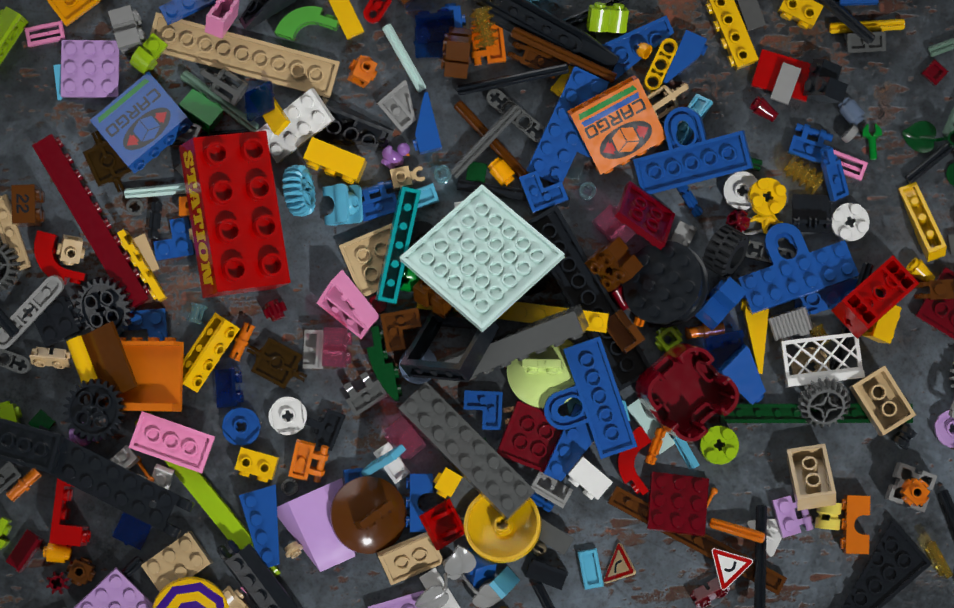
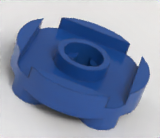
M247 408L232 409L225 415L222 423L224 437L234 445H249L260 434V419L254 411ZM238 422L246 423L245 431H237Z

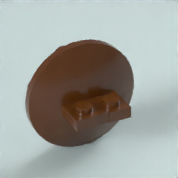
M373 476L358 477L347 482L336 493L330 508V522L334 534L345 547L357 553L374 554L391 547L399 539L406 524V506L400 492L388 481Z

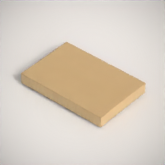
M427 532L377 552L391 585L443 564L444 561L440 551L435 549Z

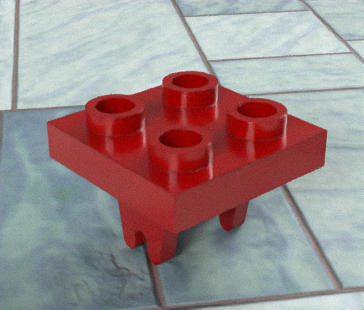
M450 498L419 516L436 550L444 548L465 534L464 525Z

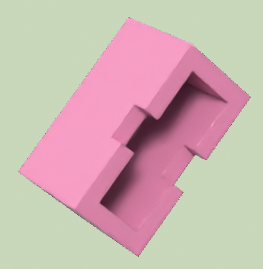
M217 0L215 6H212L206 15L205 32L222 39L238 16L239 0Z

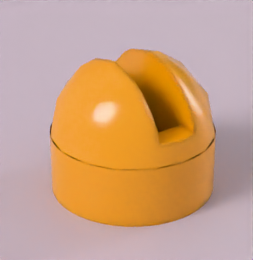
M647 43L638 44L640 47L636 49V54L643 59H647L652 52V46Z

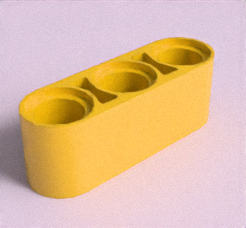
M667 38L662 41L643 82L646 91L652 93L661 86L678 48L675 40ZM670 44L673 47V51L668 53L664 50L663 46ZM662 61L665 64V69H657L655 63ZM654 78L657 81V86H649L647 80Z

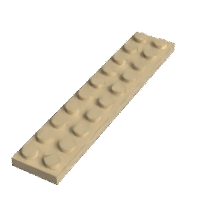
M157 12L150 35L154 33L168 45L162 53L164 55L219 70L225 68L234 74L305 93L309 89L314 88L320 97L323 96L328 99L331 98L340 62L228 31L221 39L206 33L205 25L183 19L167 25L162 14Z

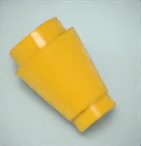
M914 258L906 267L913 277L922 282L935 279V276L921 259Z

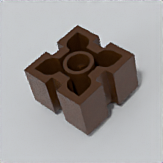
M450 27L449 33H445L441 62L444 77L467 79L473 29Z
M620 237L597 250L585 262L594 275L598 274L601 277L599 281L608 292L617 288L621 283L623 284L633 278L643 267L634 254L630 256L627 252L628 246Z
M420 279L413 286L414 300L426 308L429 305L432 306V311L445 319L454 310V307L423 280Z

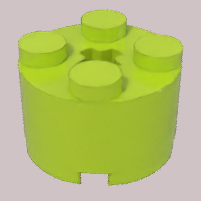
M713 426L708 428V433L699 439L698 448L701 456L706 461L712 464H726L736 457L739 450V440L732 429L725 426ZM717 440H719L720 443H723V446L720 447V451L718 448L714 447V444L717 443Z

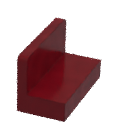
M27 529L5 562L16 568L18 573L23 572L44 539Z

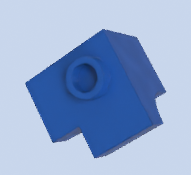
M467 548L475 557L476 566L471 572L464 575L472 586L477 589L485 580L494 578L497 563L486 560L476 554L471 548Z

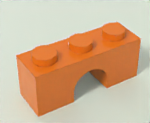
M844 495V499H841L844 518H841L840 528L843 530V538H840V549H843V553L869 554L870 535L858 533L855 530L854 523L859 516L870 515V496Z

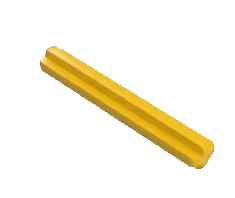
M904 19L859 21L870 31L903 30L905 28ZM843 22L830 23L829 25L831 34L853 33Z

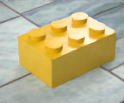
M314 137L311 138L303 157L306 165H308L307 167L316 171L320 168L324 170L326 175L336 178V175L342 177L343 182L350 185L354 183L359 184L367 165L365 158Z

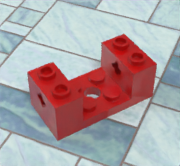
M892 255L831 311L858 339L910 293L919 282ZM880 289L884 296H877L875 290Z
M57 478L49 543L78 547L85 546L91 539V531L88 530L89 526L66 523V520L70 519L71 509H68V503L72 501L73 489H70L72 485Z

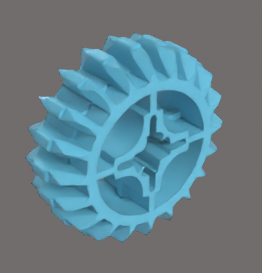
M292 165V167L285 169L283 173L282 188L285 202L293 216H307L315 208L316 193L313 184L314 180H312V175L305 165Z

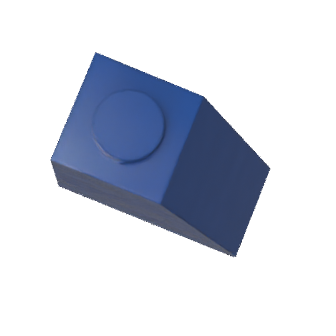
M743 343L717 371L722 375L730 377L736 384L739 393L753 405L763 399L766 390L751 351Z

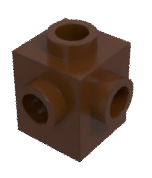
M85 557L74 559V562L70 561L66 571L69 572L67 577L75 585L88 584L95 577L96 571L94 569L96 565L91 564L92 561ZM78 568L83 570L81 576L76 573Z

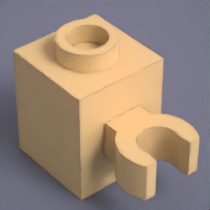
M409 166L390 169L394 191L400 190L402 186L413 187L412 180L424 181L425 177H417L416 175L418 171L423 170V167H416L411 172Z

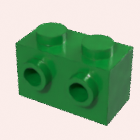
M193 88L179 104V108L190 121L202 125L203 130L208 134L223 119L221 105L210 101L204 93L197 92Z

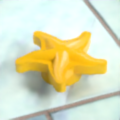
M757 214L750 220V222L757 221L761 223L764 234H767L770 224L783 223L775 215L764 217Z

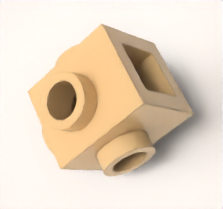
M63 234L62 243H58L56 251L63 264H79L80 258H84L83 238Z

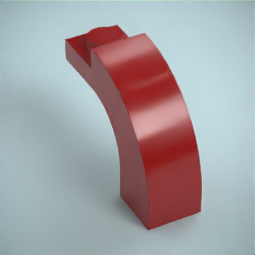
M37 230L34 253L41 270L48 277L53 275L60 276L65 285L68 278H70L69 282L79 285L81 281L87 282V274L65 269L59 264L56 258L59 236Z
M639 426L632 431L638 447L618 453L617 467L623 483L626 484L632 481L630 486L636 494L640 493L643 496L649 490L637 475L634 462L637 453L652 441L643 428Z

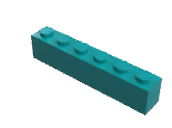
M404 186L400 187L375 300L391 304L397 303L405 267L400 261V256L409 248L421 190Z

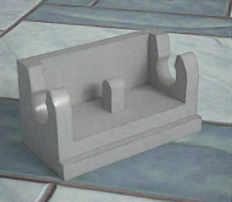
M304 330L303 369H324L325 330Z
M541 471L538 472L531 485L537 494L561 508H564L573 491Z

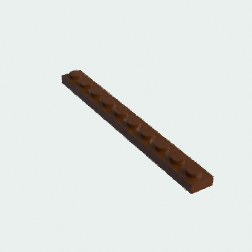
M616 486L607 503L647 524L649 503ZM662 532L714 560L712 555L713 548L749 558L707 534L705 536ZM755 560L741 574L755 582ZM766 567V589L779 595L787 578Z

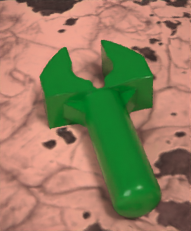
M875 123V132L871 135L868 131L869 124H867L862 130V137H865L869 143V159L876 160V139L882 136V129Z

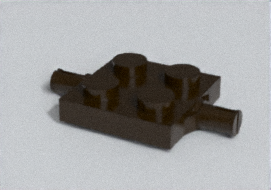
M99 131L91 133L96 144L84 151L83 154L98 187L114 183L118 193L121 190L124 191L125 188L121 179L133 171L124 163L106 140H102Z
M270 337L260 350L251 344L248 346L254 351L247 348L246 352L256 356L255 364L251 369L253 373L283 389L287 387L293 377L303 382L305 379L301 376L307 378L306 374L298 370V364L303 357L302 354Z

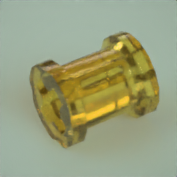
M822 323L810 330L809 333L813 337L828 336L823 329Z

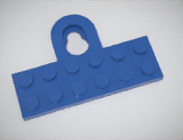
M576 66L573 67L526 171L530 173L537 171L539 177L554 184L561 181L563 183L577 152L591 158L574 122L566 111L605 91L609 84L608 81Z
M689 107L675 108L665 118L664 132L669 150L633 159L640 188L649 195L753 168L744 130L707 140L701 116L697 111ZM680 121H686L694 132V139L688 145L680 143L677 138L678 123Z
M779 223L769 229L764 240V246L772 266L739 277L737 281L747 291L744 298L752 315L858 277L859 273L845 240L809 253L800 230L792 224ZM780 238H786L795 247L796 256L794 258L784 259L778 252V240Z
M600 336L563 348L575 386L557 391L548 397L544 405V415L548 423L560 430H567L588 423L600 459L638 447ZM577 398L580 400L582 409L578 415L571 417L568 415L561 416L558 413L559 406L563 405L567 399Z

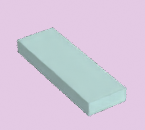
M637 399L627 406V409L652 441L653 437L655 438L656 428L662 427L656 419L647 417L645 406ZM667 432L665 437L662 438L663 443L659 455L675 444Z

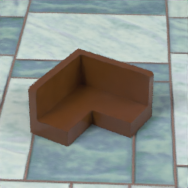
M419 308L380 314L387 353L406 349L403 330L422 327Z
M622 308L609 317L607 331L623 354H626L645 340L635 324H632Z

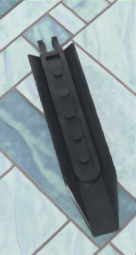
M476 0V4L472 9V12L510 33L514 27L521 28L613 71L620 58L588 33L528 0Z
M232 540L226 541L225 546L220 545L217 547L218 555L224 560V564L257 608H298L250 543L241 550Z

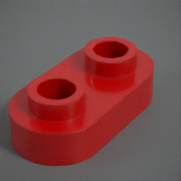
M370 0L363 11L365 20L370 24L378 23L388 10L392 0L384 2ZM376 12L377 15L376 17L372 18L370 17V13Z

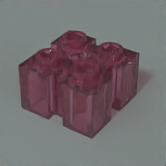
M610 204L593 220L592 224L609 242L620 237L626 244L636 233L614 217L618 206L615 205L613 207Z
M324 327L323 367L347 368V364H351L352 354L348 352V345H352L353 334L349 333L348 328Z

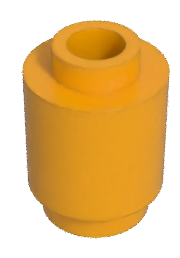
M498 157L488 165L490 174L501 186L503 184L507 186L515 179L513 177L515 172L504 159L501 160Z
M48 542V545L44 546L43 557L46 558L47 562H70L72 546Z

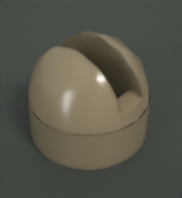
M537 541L536 545L544 549L543 552L535 548L531 551L535 556H542L546 553L547 547L544 542Z

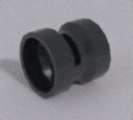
M901 424L898 427V432L890 440L907 450L910 446V440L914 439L917 433L908 426Z

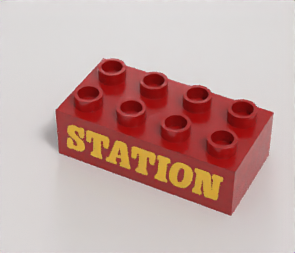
M256 131L194 137L180 145L179 151L203 298L271 290L291 283L267 132Z

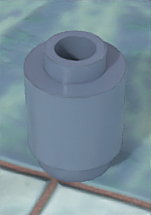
M847 97L843 100V103L837 106L840 109L841 115L850 125L853 123L858 125L865 119L863 117L865 112L850 97Z

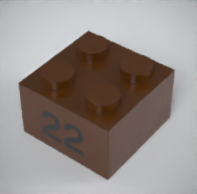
M35 184L11 185L12 224L18 227H42V222H45V211L42 210V203L45 202L44 191Z

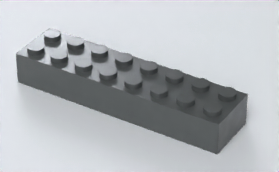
M576 305L494 337L470 380L476 378V375L481 372L485 375L494 371V368L499 365L501 368L506 367L515 359H518V361L524 360L532 352H536V354L542 353L550 345L554 347L560 346L568 338L575 340L582 337L589 324L581 305ZM466 349L443 357L438 362L459 363ZM438 379L441 388L445 386L451 388L460 382Z
M427 382L398 408L399 413L506 521L535 494V490Z

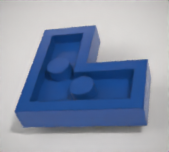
M537 171L519 177L532 214L568 201L562 181L543 188Z
M189 217L169 220L172 239L153 242L156 261L195 255L193 240H190L189 228H191Z
M166 308L130 311L135 316L130 319L132 324L128 326V331L148 330V337H158L160 341H165V337H168Z
M464 390V410H483L482 430H501L503 392Z

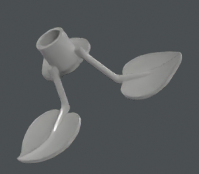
M457 545L451 556L443 561V567L446 572L443 574L444 587L442 588L440 585L429 587L416 600L415 606L417 608L443 607L449 599V595L446 593L448 578L456 580L460 576L472 592L476 594L472 598V603L479 608L491 607L497 604L501 598L489 586L491 582L482 585L478 591L472 586L464 573H469L475 568L476 559L469 550L461 545Z

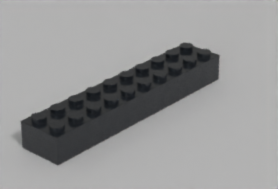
M557 205L527 221V223L565 254V258L552 268L549 273L569 307L580 304L582 310L609 313V317L618 311L605 287L600 283L598 275H594L585 264L588 258ZM585 330L588 339L600 336L619 391L635 383L639 376L651 366L639 345L623 354L608 331L607 333Z

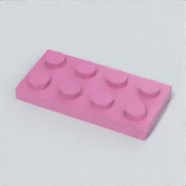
M141 411L129 448L203 473L215 436Z

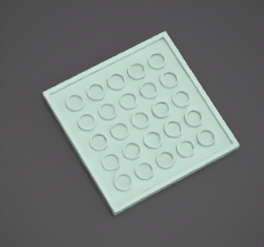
M480 185L402 254L400 261L483 332L565 258V254L485 186Z

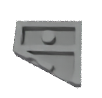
M404 80L377 103L401 133L416 122L408 84Z

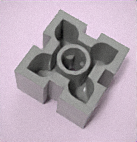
M128 5L108 11L119 50L123 54L136 51L139 46L141 47L147 38L145 32L139 26L142 24V20L137 10Z
M897 462L892 475L893 478H896L895 484H889L884 499L897 504H903L904 501L901 499L903 496L899 492L902 489V484L907 479L916 478L919 480L921 478L928 484L929 487L927 489L933 490L937 475L923 470H919L917 474L914 473L915 467ZM915 489L914 495L917 496L920 491ZM929 499L922 506L906 505V507L919 512H925Z

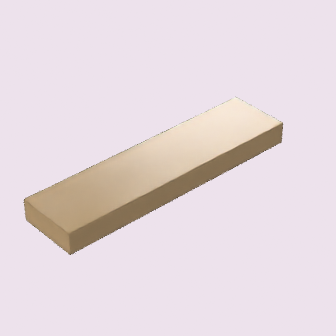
M7 194L0 196V236L3 244H9V249H15L13 255L19 256L16 262H20L21 265L17 266V269L21 271L30 268L32 265L20 229L12 224V206Z

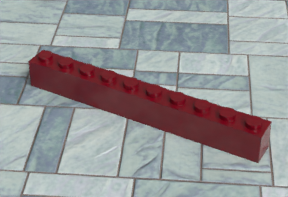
M48 135L33 144L32 147L108 276L114 279V283L120 281V288L126 286L124 292H130L131 294L128 296V299L134 300L130 303V306L139 307L151 299L149 296L150 289L146 283H141L139 279L140 272L136 267L133 268L131 266L130 255L127 251L123 252L121 249L118 235L112 234L110 229L113 227L107 218L104 219L101 212L103 210L99 203H94L91 196L93 193L88 185L84 186L81 181L84 179L78 169L75 170L72 163L74 161L69 153L65 154L62 147L64 144L59 136Z

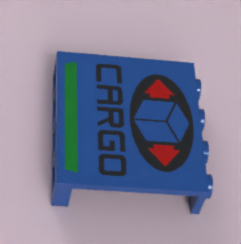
M149 71L90 120L134 174L142 170L153 158L159 156L162 150L172 145L180 135L186 133L193 125Z

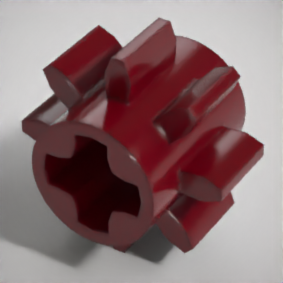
M735 209V211H732L727 216L726 224L742 232L748 229L751 219L747 217L748 213L744 210L739 211Z
M278 299L267 302L265 304L266 309L262 310L266 319L271 318L272 322L285 317L284 311H287V308L283 301L279 303Z
M54 571V577L46 578L50 581L46 588L51 587L53 589L52 594H55L57 590H59L60 594H64L63 588H70L67 585V581L70 578L64 577V571L60 575ZM60 578L62 585L56 587L57 583L54 581Z

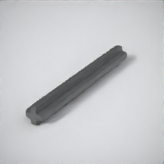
M513 105L449 171L450 174L458 178L521 113V109L517 105Z

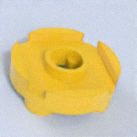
M761 178L749 188L748 202L753 207L752 210L760 216L768 217L775 215L786 204V188L773 178ZM769 193L771 200L766 202L763 194Z

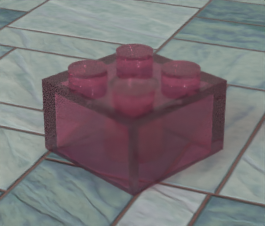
M400 416L384 430L386 433L384 437L391 445L395 443L397 446L401 444L405 447L406 450L400 455L404 460L406 458L411 460L427 446V443L403 416Z

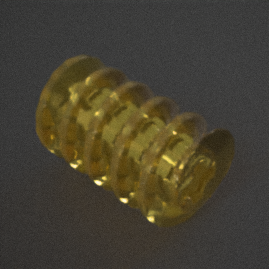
M491 6L473 9L471 11L474 12L469 15L470 18L475 19L471 22V25L477 26L472 30L473 33L479 34L474 37L475 41H480L475 45L476 48L497 45L494 44V41L498 40L499 37L492 35L497 32V29H491V26L495 25L496 22L489 20L494 17V14L488 13V11L493 9Z
M794 155L783 170V172L786 171L785 178L793 175L792 182L794 183L799 179L798 186H802L805 183V190L807 191L812 188L811 194L813 195L824 180V178L822 179L823 172L821 171L816 175L817 168L814 167L809 170L810 164L807 163L803 166L804 160L801 159L796 162L797 156Z

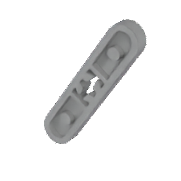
M53 275L48 277L9 318L19 329V333L16 336L10 337L2 327L0 328V349H7L13 345L63 291L65 284L60 276ZM35 305L36 307L31 312L33 316L29 315L23 319L27 312L25 308L29 309Z

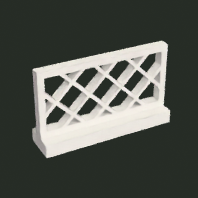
M852 333L781 341L786 388L811 385V380L816 383L818 378L822 381L826 377L830 381L834 378L837 382L865 378L859 338L857 339ZM847 337H854L855 345L851 350L841 344ZM831 339L837 344L832 352L823 347L826 340ZM808 342H813L818 346L813 355L803 349ZM794 344L799 348L794 357L787 353L786 345ZM839 346L848 352L842 361L833 355ZM820 348L829 354L824 363L814 357ZM801 351L810 357L804 366L795 359ZM850 354L857 359L858 367L850 368L844 363ZM831 357L840 363L836 370H831L825 366ZM812 359L821 365L817 372H811L806 368ZM792 362H795L802 368L798 374L790 375L789 366Z

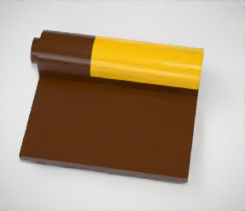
M113 321L87 334L66 341L81 383L84 380L89 384L90 379H94L96 383L97 379H101L102 384L108 381L109 387L115 385L114 392L121 391V394L138 386ZM87 394V399L90 402V395ZM105 397V398L103 399V401H102V405H103V406H104L105 403H106L105 401L109 400L108 397Z

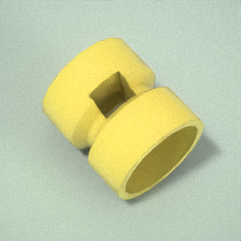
M842 503L816 508L819 516L815 518V528L840 530L841 520L838 518V515L841 514Z

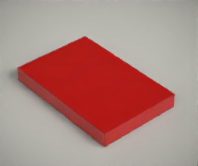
M762 49L751 86L772 92L784 62L801 68L791 98L806 102L807 97L803 96L811 63Z

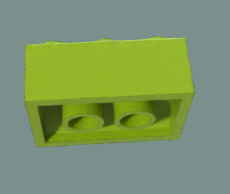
M7 6L4 10H0V65L29 23L21 14Z

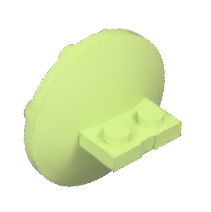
M565 340L564 344L557 347L550 345L546 351L539 354L532 352L524 360L518 361V359H515L507 366L509 385L522 402L544 409L545 402L550 395L575 386L563 348L574 345L570 340Z

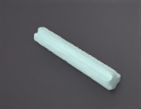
M391 24L385 25L382 30L417 92L424 91L426 85Z
M185 183L125 188L124 190L126 199L186 194Z

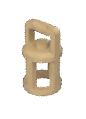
M683 83L672 90L668 86L662 85L647 95L650 100L660 92L663 94L662 98L651 104L654 111L666 103L672 105L657 115L659 120L673 109L679 107L677 97L689 89L688 84Z

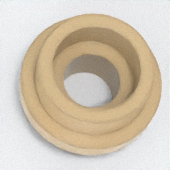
M297 541L290 543L284 548L285 556L292 559L296 558L302 553L303 546L298 544Z

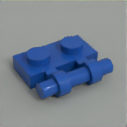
M797 123L795 130L802 132L801 137L793 135L787 154L821 165L820 149L830 147L823 143L824 140L831 142L833 134L827 133V130L811 128V125L808 124L802 125ZM808 134L818 137L817 142L807 139Z
M391 180L386 182L379 181L377 182L378 184L370 187H361L362 197L364 196L365 199L362 202L363 222L395 212L397 203L395 192L390 194L386 192V189L393 187ZM381 192L382 196L370 199L369 194Z

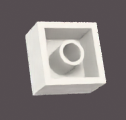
M581 457L567 474L569 476L568 481L575 487L580 485L584 489L582 493L590 500L593 498L598 500L613 483L584 457Z

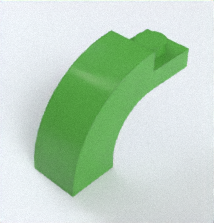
M305 6L288 13L279 22L274 33L278 37L294 41L297 33L308 25H318L337 31L339 21L336 20L335 16L329 14L322 16L324 11L321 7Z

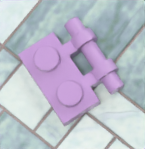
M791 495L771 500L781 538L801 533L799 525L802 524L805 525L806 531L814 529L812 525L813 518L812 515L810 516L808 509L800 510L802 518L797 519L795 512L797 506L796 502L792 501Z

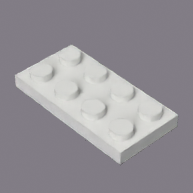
M311 88L283 110L290 123L279 136L272 132L267 123L257 131L267 132L270 154L276 163H279L335 119L316 90Z

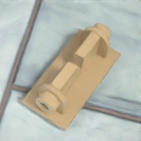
M36 347L32 348L31 355H29L31 364L37 367L70 368L68 359L71 358V354L67 349L54 348L53 355H51L50 348Z

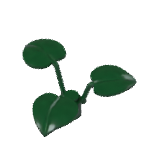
M928 121L916 122L902 132L908 146L919 153L932 151L934 141L946 140L947 144L954 148V131H951L948 136L935 138L937 134L936 128ZM954 163L950 164L946 171L947 180L953 187Z

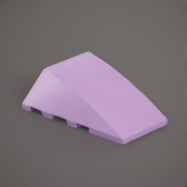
M342 478L277 507V517L298 544L303 546L302 549L320 572L356 556L354 551L345 547L338 540L330 522L331 504L336 493L343 486Z

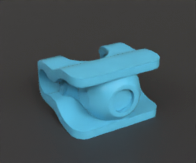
M341 183L322 188L323 196H330L334 201L333 212L324 216L325 225L337 226L363 221L362 189L360 185L347 186Z

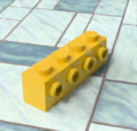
M707 0V4H705L709 15L712 14L715 20L713 21L715 31L720 32L722 37L720 43L724 50L727 49L729 65L731 67L734 66L736 71L756 63L759 58L735 1Z
M216 312L214 313L183 359V385L198 393L240 330L239 327Z

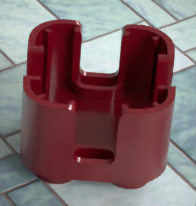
M686 343L673 346L645 370L636 382L638 399L667 433L688 442L697 441L708 433L704 423L716 413L727 416L735 409L739 401V391L736 384L730 377L720 374L711 364L715 361L714 357L703 348Z

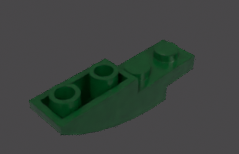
M379 326L371 327L374 346L367 347L371 366L385 391L396 402L400 401L399 397L403 395L401 385H397L396 378L399 377L398 366H394L393 363H385V360H388V353L382 346V341H385L383 330H380Z

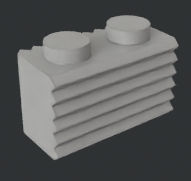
M806 305L769 316L768 318L775 341H787L796 334L799 336L807 335L810 333L809 330L813 328Z

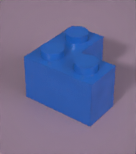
M731 277L725 282L721 280L708 294L710 298L708 301L705 300L695 316L710 330H713L738 304L747 291Z

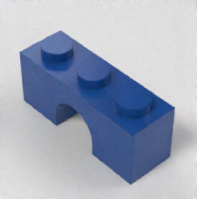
M410 474V478H406V489H410V497H406V508H410V516H406V528H410V532H427L419 518L425 512L419 508L418 500L422 494L433 493V474Z

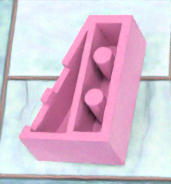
M343 270L331 280L316 303L360 339L367 334L380 317Z

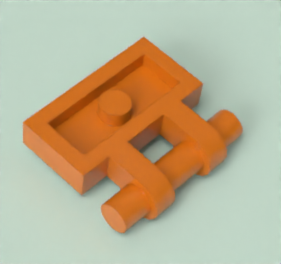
M496 24L483 25L484 33L478 34V27L470 28L473 29L471 40L473 52H471V58L474 59V66L482 65V57H487V64L506 62L503 28ZM480 40H485L486 50L480 51Z
M297 439L288 476L307 481L310 474L314 475V482L320 483L325 474L324 466L329 457V447L321 445L320 451H315L316 443ZM312 459L318 460L316 467L311 466Z

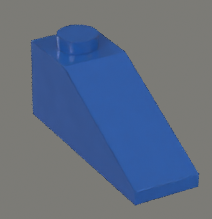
M685 31L662 85L670 83L698 60L700 55L704 56L708 45L705 44L706 38L691 31Z
M424 92L415 132L416 139L413 140L415 151L419 150L420 155L442 150L428 92Z

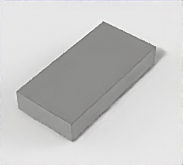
M783 62L770 99L788 105L801 68Z

